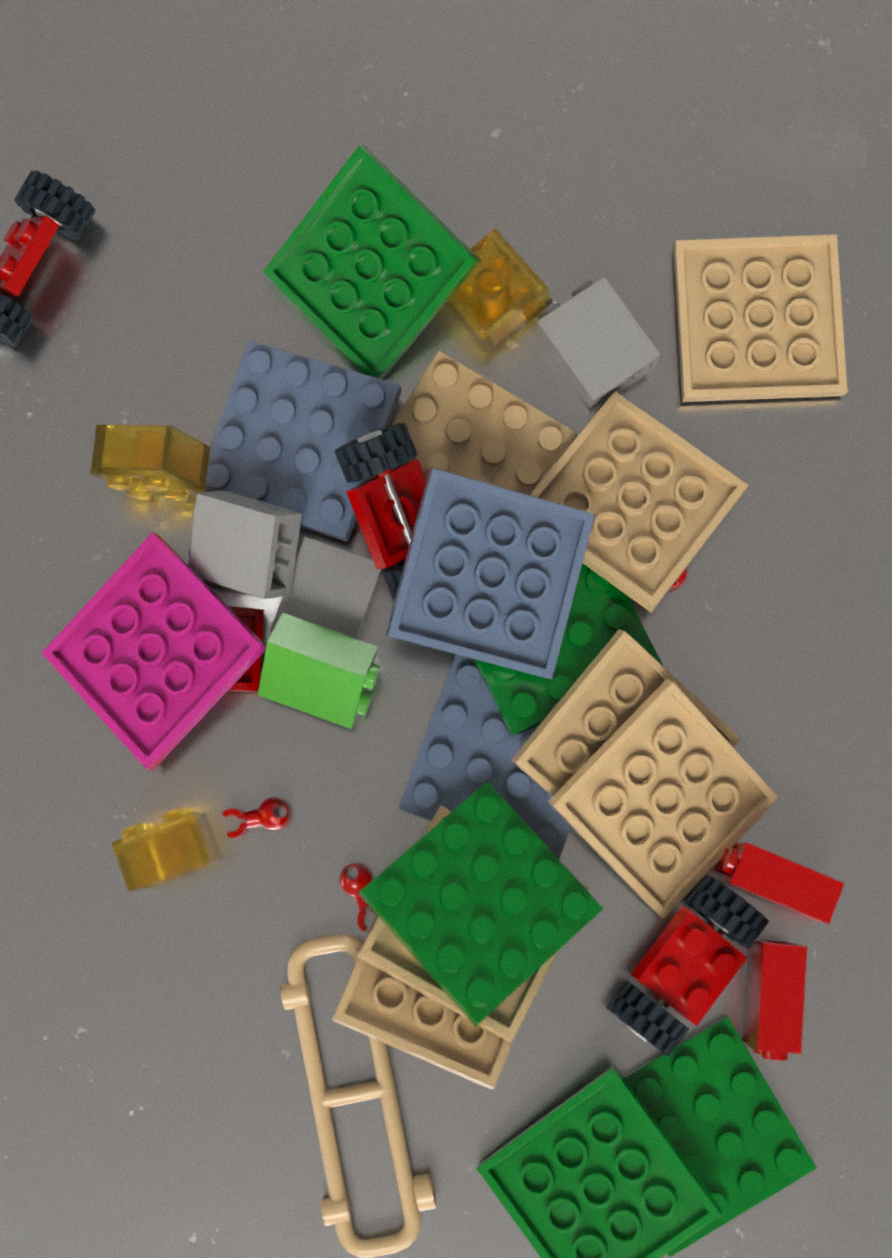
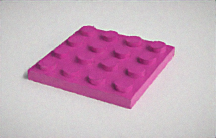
M152 532L43 650L42 654L146 769L154 770L264 653L266 646L160 535Z

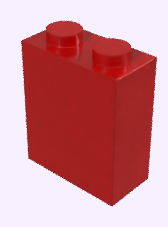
M747 842L735 843L731 849L725 848L722 858L716 865V871L721 873L718 881L722 884L810 921L825 924L830 923L845 884Z
M756 939L748 949L742 1041L754 1048V1053L761 1054V1058L787 1061L788 1053L801 1054L808 946L792 942Z

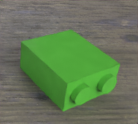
M282 612L267 642L258 696L352 729L357 715H366L374 692L367 689H373L381 666L374 664L378 647Z

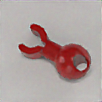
M270 797L265 799L259 808L244 812L240 809H227L223 811L224 817L235 815L239 819H245V822L241 823L236 831L228 832L227 837H241L249 828L260 825L269 830L283 828L290 818L288 804L281 798ZM282 806H284L287 810V813L284 817H281L279 814V810Z
M353 863L342 870L339 883L346 894L354 896L359 909L357 916L358 926L361 931H366L367 925L364 922V916L366 915L365 907H369L372 912L374 911L359 893L373 879L370 870L366 866ZM356 867L358 874L356 876L348 875V868Z

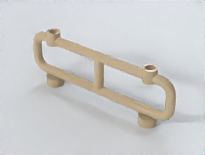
M334 934L305 941L292 951L287 963L289 983L280 985V994L284 1010L294 1009L330 1197L321 1199L325 1226L335 1224L339 1241L349 1253L358 1257L372 1258L397 1253L408 1248L416 1240L421 1228L420 1211L437 1208L431 1173L415 1176L412 1174L387 1044L368 1036L377 1080L331 1090L326 1089L310 1006V992L304 974V965L313 956L345 951L352 956L355 966L358 960L357 956L363 947V944L353 936ZM380 1098L404 1225L399 1233L363 1240L358 1238L353 1230L349 1197L346 1194L330 1108Z

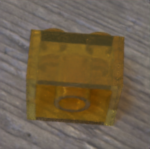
M496 228L471 248L481 259V262L446 302L447 306L490 355L552 304L548 287Z
M96 425L90 474L106 481L107 488L127 491V496L130 498L151 500L152 494H163V497L166 499L187 501L189 495L205 492L210 447L173 426Z
M181 807L161 815L163 823L153 826L152 823L145 824L143 822L120 831L122 839L111 842L128 892L146 890L222 860L205 813L195 812L192 808L186 809V807Z

